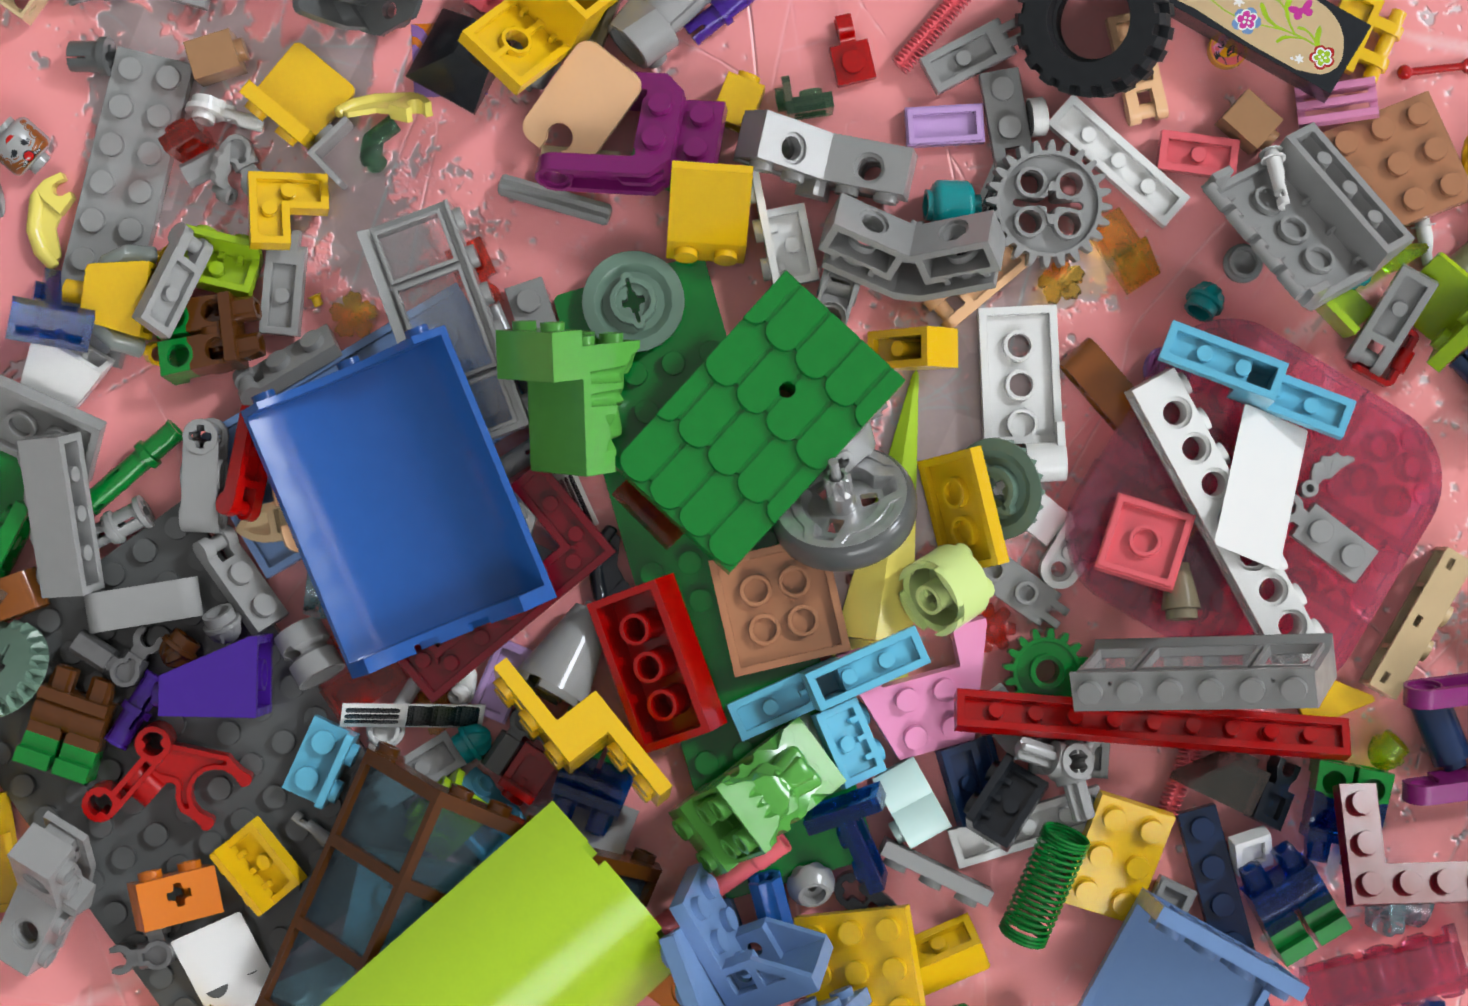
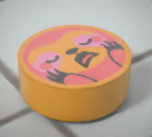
M1211 39L1208 42L1207 56L1215 67L1230 70L1236 68L1244 61L1243 57Z

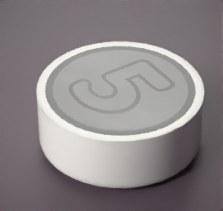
M1043 97L1027 98L1025 108L1031 138L1046 136L1049 131V111L1046 100Z

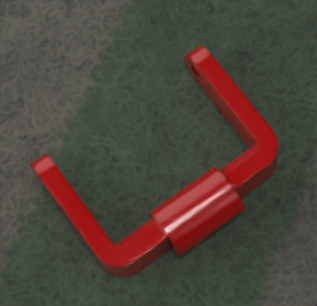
M1413 329L1409 331L1407 335L1409 338L1404 347H1401L1389 367L1391 370L1386 379L1381 376L1378 377L1357 363L1352 364L1351 370L1381 387L1393 385L1399 374L1404 375L1415 355L1412 351L1419 340L1418 333Z

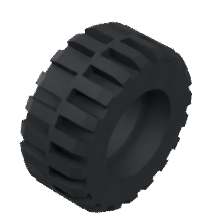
M1018 0L1023 5L1021 13H1015V26H1019L1021 29V35L1016 37L1019 49L1025 50L1027 57L1024 59L1031 70H1036L1040 74L1039 79L1044 83L1058 88V91L1069 95L1087 98H1107L1136 88V83L1141 80H1147L1154 73L1153 67L1157 62H1163L1168 51L1164 50L1168 39H1173L1175 28L1171 27V17L1175 16L1174 4L1170 3L1169 0H1127L1130 9V25L1122 44L1106 57L1086 59L1073 53L1065 44L1062 36L1061 17L1068 0Z

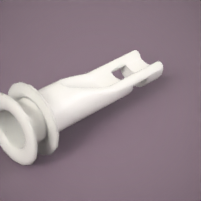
M1272 145L1264 148L1259 153V158L1261 159L1260 163L1262 166L1267 165L1274 195L1278 197L1276 200L1278 209L1284 211L1285 205L1290 204L1283 167L1286 154L1281 152L1282 146Z
M1430 218L1414 223L1415 227L1410 228L1416 229L1422 266L1427 265L1433 259V232L1431 226L1436 223H1431Z

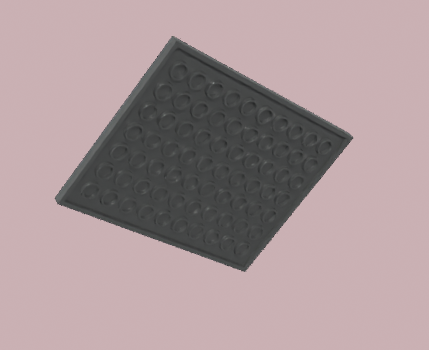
M181 501L154 520V527L151 529L143 528L101 559L105 588L95 592L198 576L203 613L217 605L229 603L193 551L194 542L203 537L211 538L212 536L210 533L181 531L179 526V507ZM222 549L217 552L222 562L228 559ZM83 596L49 598L50 605L18 619V621L22 623L27 622L39 630L47 642L49 664L42 684L49 682L56 665L66 664L81 670L75 689L86 693L93 676H100L111 680L108 670L102 673L69 652V647L83 629L89 631ZM202 616L141 625L149 628L143 637V642L148 647L153 646L159 637H163L165 634L170 635L175 627L183 630L201 645L195 653L198 656L197 659L252 635L241 621V634L234 642L228 644L215 643L203 631L205 624ZM276 624L260 633H273L271 713L257 718L158 716V707L153 706L150 711L152 713L151 718L148 722L144 721L129 744L127 751L107 741L97 778L85 785L51 774V770L45 772L12 761L17 745L21 744L30 720V713L37 698V692L21 708L11 714L0 717V786L5 792L7 791L8 797L29 826L35 822L45 829L43 816L47 811H50L89 836L96 862L92 881L96 884V888L89 909L115 945L125 942L133 947H137L139 942L148 941V936L145 937L143 932L136 931L127 883L138 881V873L161 868L162 874L178 871L177 864L180 862L199 858L202 864L215 865L209 855L248 822L259 816L308 878L259 917L245 904L239 893L215 865L224 912L171 926V932L168 933V938L172 940L178 939L236 912H240L271 969L323 850V847L314 836L291 820V817L299 810L304 814L302 819L307 822L312 819L330 832L366 751L365 746L358 738L356 744L361 746L359 755L351 768L345 766L340 780L345 782L344 788L335 804L329 802L328 806L322 810L314 807V802L282 788L314 715L318 714L340 724L341 713L320 685L307 690H299L289 671L292 662L283 660L274 643V638L281 632ZM141 626L92 634L119 651L117 656L121 658L126 649L131 650L134 646L133 635ZM159 652L150 655L147 659L150 664L146 669L158 675L175 669L167 667L163 663ZM0 664V672L4 669V664ZM116 685L112 702L119 705L116 714L113 716L112 726L123 709L120 706L123 700H129L138 685L134 687H120ZM156 720L165 721L172 725L176 731L177 742L231 753L243 767L254 773V779L247 787H241L233 775L224 770L213 769L206 771L197 778L194 786L196 801L202 809L216 816L215 824L208 831L202 830L193 819L180 812L175 798L176 786L173 783H167L146 807L131 796L123 807L111 819L105 822H94L85 816L81 807L82 798L99 781L111 780L119 783L141 758L134 746L137 734L150 722ZM155 732L148 733L152 738L149 745L154 749H163L160 745L163 737ZM373 767L370 768L360 793L371 786L368 779L378 773V770ZM103 794L101 797L95 796V801L99 807L103 808L107 804L112 806L111 799L106 794ZM376 794L362 802L358 795L341 836L364 849V846H370L408 854L413 842L405 836L411 821L407 818L410 810L408 805L404 804L391 813H388L384 807L371 815L367 807L380 798ZM424 849L422 856L427 857L431 853ZM336 856L332 860L330 859L306 915V918L324 930H327L350 913L360 864L348 856L340 864H338L340 859ZM174 887L171 893H167V899L176 901V896L182 894V889ZM299 931L288 957L313 939ZM178 957L169 966L161 970H141L138 966L133 968L159 1006H203ZM255 970V971H253V972H251V973H249V974H247V975H251V974L255 973L257 970ZM228 984L206 994L212 998H220L227 992Z

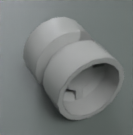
M318 616L302 619L282 630L274 638V643L283 660L292 662L289 671L299 690H307L319 686L335 677L345 667V663L336 646L327 644L330 635Z

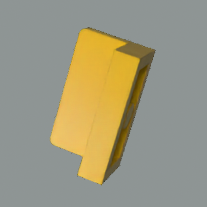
M968 912L915 935L924 996L990 968L987 955Z

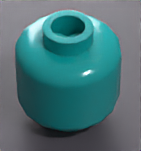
M936 180L930 189L924 191L922 204L923 218L925 221L934 222L982 212V197L980 194H975L972 184L966 180Z

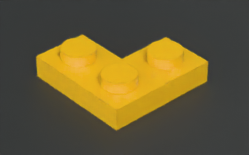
M248 171L249 249L290 250V215L328 216V174Z

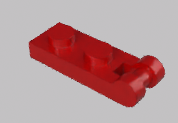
M241 405L240 411L251 405ZM240 412L224 491L217 497L216 510L218 513L232 517L236 515L238 519L254 522L261 512L268 477Z

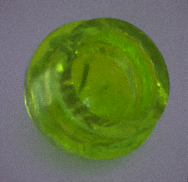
M1386 729L1381 735L1376 733L1368 746L1370 763L1376 768L1387 771L1405 763L1403 758L1410 753L1405 743L1389 729Z

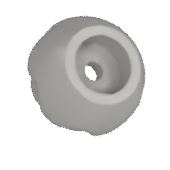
M819 862L795 867L791 876L787 879L788 894L801 906L817 907L824 904L832 896L835 888V878L832 870L824 867Z

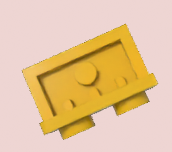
M259 816L248 822L209 855L220 873L231 883L245 904L259 917L308 878Z

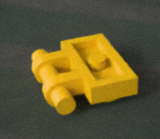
M1340 0L1337 7L1371 25V28L1343 73L1351 75L1357 63H1360L1366 68L1362 78L1375 76L1377 83L1380 74H1385L1390 61L1387 58L1394 42H1399L1404 32L1402 24L1407 13L1393 8L1388 19L1379 16L1385 2L1383 0ZM1371 31L1378 33L1380 36L1374 51L1364 48Z

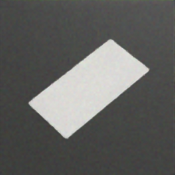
M1249 404L1244 405L1216 532L1215 545L1279 570L1308 434L1306 429Z
M236 912L171 941V945L203 1006H255L270 968L240 912ZM276 983L272 995L282 999L280 987ZM228 984L227 992L220 998H212L206 994Z

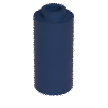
M1454 707L1436 710L1410 708L1433 766L1435 768L1443 767L1446 772L1466 766L1468 742Z

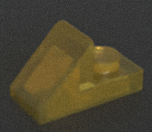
M1120 207L1104 216V218L1110 221V225L1096 228L1102 234L1103 239L1099 242L1092 241V243L1128 295L1161 272L1147 237L1144 236L1140 239Z

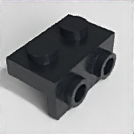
M1007 752L1001 762L996 759L991 764L984 778L988 783L981 794L977 792L972 794L963 810L967 814L965 818L966 828L1005 852L1009 851L1049 788L1048 782L1016 764L1014 756Z

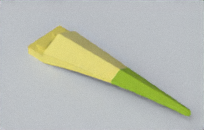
M917 370L911 376L888 454L908 472L915 489L917 483L919 374ZM916 519L909 536L897 550L878 563L854 570L842 608L851 650L865 647L913 625L912 620L906 614L900 601L899 592L903 590V579L899 581V577L905 567L915 562ZM907 673V674H904V675H902V676H900V677H898V678H895V679H893V680H897V679H901V678H904V677H908V673Z

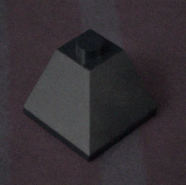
M443 8L406 77L475 115L496 76L458 42L462 31L477 20Z

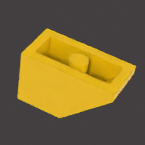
M920 326L867 332L868 346L896 371L958 368L957 328Z

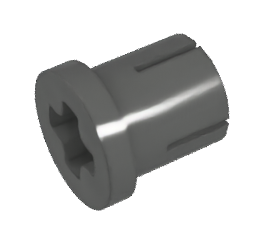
M99 37L97 41H70L68 43L66 56H85L66 58L71 72H99L101 76H111L116 54V46L111 37Z

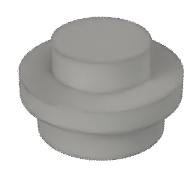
M1237 244L1231 247L1223 258L1225 274L1229 279L1237 283H1248L1256 279L1263 268L1262 260L1251 249L1249 244Z

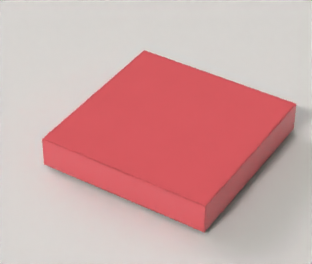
M1118 492L1094 570L1172 593L1196 515Z

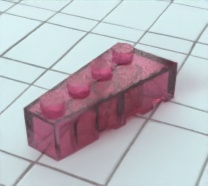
M1451 923L1441 926L1443 934L1434 937L1424 935L1423 932L1407 936L1408 940L1403 941L1400 947L1394 948L1393 945L1384 943L1371 946L1362 952L1363 957L1355 959L1354 954L1347 953L1299 967L1300 980L1310 987L1305 996L1307 1005L1392 1006L1401 1004V1006H1418L1423 1004L1425 998L1441 995L1443 999H1450L1465 994V989H1468V968L1455 924Z

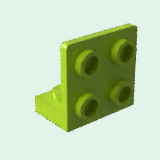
M1439 252L1419 271L1438 281L1439 285L1413 325L1431 340L1430 346L1434 349L1427 363L1437 372H1440L1468 346V273L1443 252Z

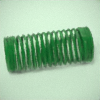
M1052 821L1045 822L1039 832L1040 837L1036 839L1037 843L1034 844V849L1031 851L1032 855L1028 858L1029 862L1025 864L1027 868L1023 869L1024 874L1020 876L1021 880L1018 881V886L1014 889L1015 893L1012 894L1013 899H1010V905L1007 906V911H1005L999 924L1000 931L1006 938L1020 946L1035 950L1046 947L1050 938L1049 934L1052 933V928L1055 926L1058 915L1061 913L1060 909L1063 908V903H1065L1069 890L1072 888L1071 884L1074 883V878L1077 877V872H1079L1080 866L1083 863L1082 860L1085 859L1091 845L1088 838L1076 829ZM1030 899H1033V900H1035V901H1037V902H1039V903H1041V904H1038V903H1036V902H1033V901H1031ZM1025 904L1030 905V906H1032V907H1034V908H1036V909H1038V910H1040V911H1037V910H1035V909H1033V908H1030V907L1026 906ZM1022 910L1027 911V912H1029V913H1031V914H1033V915H1035V916H1037V917H1034V916H1032V915H1029V914L1023 912ZM1009 925L1015 926V927H1017L1018 929L1023 930V931H1025V932H1027V933H1031V934H1033L1034 936H1036L1037 938L1024 935V934H1022V933L1016 931L1015 929H1013V928L1010 927Z

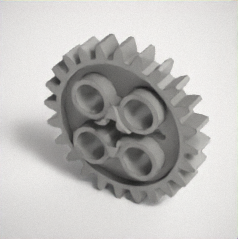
M1054 139L1047 142L1045 150H1042L1037 140L1031 143L1030 154L1023 146L1016 149L1017 160L1010 155L1002 159L1007 170L996 167L992 171L999 182H989L985 187L993 192L994 196L984 199L983 204L993 207L1006 238L1005 247L1008 245L1014 247L1011 259L1014 260L1023 253L1026 255L1025 266L1027 267L1031 266L1036 258H1039L1041 269L1048 268L1051 259H1053L1057 268L1065 266V255L1072 263L1079 261L1078 249L1085 254H1089L1093 251V248L1088 240L1099 242L1103 239L1102 234L1096 228L1110 225V221L1102 217L1101 214L1113 209V205L1102 202V198L1112 191L1109 188H1100L1098 184L1106 177V174L1094 175L1091 172L1097 164L1096 160L1090 161L1086 165L1082 162L1085 150H1080L1074 156L1070 155L1071 148L1068 142L1059 151H1056ZM1027 174L1035 178L1038 185L1036 193L1031 194L1023 190L1020 182L1022 175ZM1062 177H1069L1075 182L1076 193L1073 196L1062 192L1060 188V179ZM1048 196V201L1051 204L1080 203L1082 209L1056 207L1047 213L1046 206L1031 205L1019 207L1015 206L1013 201L1017 199L1038 203ZM1021 214H1029L1034 218L1036 227L1033 233H1027L1019 226V216ZM1060 216H1067L1072 219L1075 227L1072 235H1065L1058 228Z

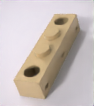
M1436 547L1358 682L1386 698L1397 700L1403 689V683L1408 681L1417 663L1424 661L1430 654L1434 646V642L1431 639L1438 627L1442 628L1452 616L1454 608L1451 607V604L1468 576L1467 557L1449 547Z

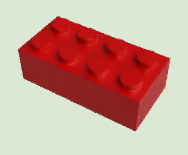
M674 573L586 604L635 740L646 753L711 732L728 723Z

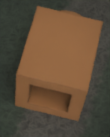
M229 28L183 42L194 79L203 87L248 74L245 61L250 60L245 41L242 37L237 38Z
M1248 88L1214 125L1229 138L1241 140L1240 148L1248 155H1251L1258 148L1263 150L1275 142L1280 136V133L1275 129L1284 119Z

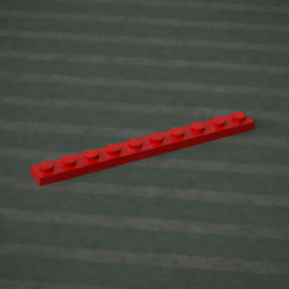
M957 688L954 694V731L1341 761H1347L1352 756L1349 718L1236 709L1074 711L1073 699L1067 696Z

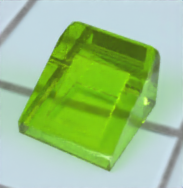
M1411 243L1383 266V271L1385 274L1398 271L1402 263L1409 264L1426 253L1429 246L1427 243Z

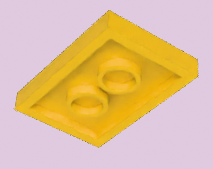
M981 445L917 461L937 546L964 543L971 549L973 557L982 568L1010 562Z
M1099 789L1093 804L1095 816L1087 820L1082 833L1088 838L1091 845L1085 859L1082 860L1083 863L1080 866L1079 872H1077V877L1074 878V883L1071 884L1072 888L1069 890L1065 904L1124 921L1142 887L1148 890L1176 817L1170 811Z

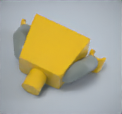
M122 245L101 255L98 263L87 264L84 281L66 279L62 286L63 302L81 304L80 320L89 322L90 331L95 337L113 351L137 358L143 355L147 362L160 366L159 361L154 360L151 356L152 350L158 347V341L146 344L145 340H152L153 333L131 317L167 246L158 251L154 246Z

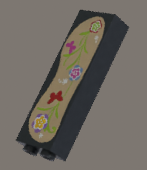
M1169 0L1170 3L1174 4L1175 16L1171 18L1210 40L1216 41L1244 59L1323 103L1330 96L1371 28L1370 24L1326 0Z

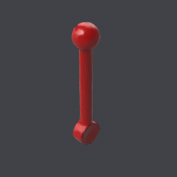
M1468 58L1463 60L1462 63L1411 68L1408 65H1401L1398 67L1396 74L1401 80H1407L1413 75L1460 70L1468 74Z

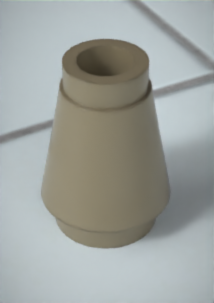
M1189 562L1181 563L1173 592L1163 591L1161 611L1165 612L1166 621L1198 619V610L1201 609Z

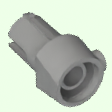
M629 0L608 25V32L618 48L637 66L643 69L657 68L666 61L667 53L679 45L676 33L712 0Z

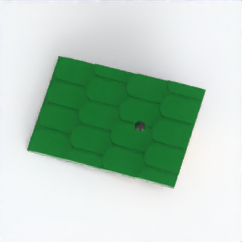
M785 271L615 461V470L729 575L829 466L828 460L836 458L906 380L836 315L831 313L824 304L801 285L788 271Z

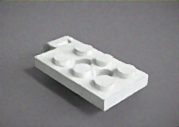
M1057 304L978 308L977 327L983 439L1000 437L1004 440H1014L1016 445L1022 444V448H1027L1026 454L1031 459L1037 460L1035 467L1038 473L1044 475L1041 482L1066 481L1068 476L1065 421H1062ZM1014 335L1025 337L1029 343V351L1023 357H1015L1008 350V341ZM1023 374L1029 378L1031 390L1026 396H1017L1011 391L1010 380L1014 375Z

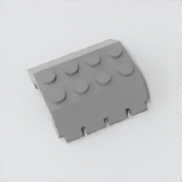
M1314 122L1287 135L1280 144L1283 147L1281 152L1286 154L1283 167L1285 171V185L1290 204L1285 205L1284 211L1278 209L1276 203L1278 197L1274 195L1267 165L1262 166L1260 162L1232 177L1231 175L1234 170L1229 165L1213 173L1208 181L1201 186L1207 197L1226 216L1225 218L1240 236L1251 245V249L1267 268L1277 276L1278 281L1302 307L1310 311L1367 281L1415 239Z

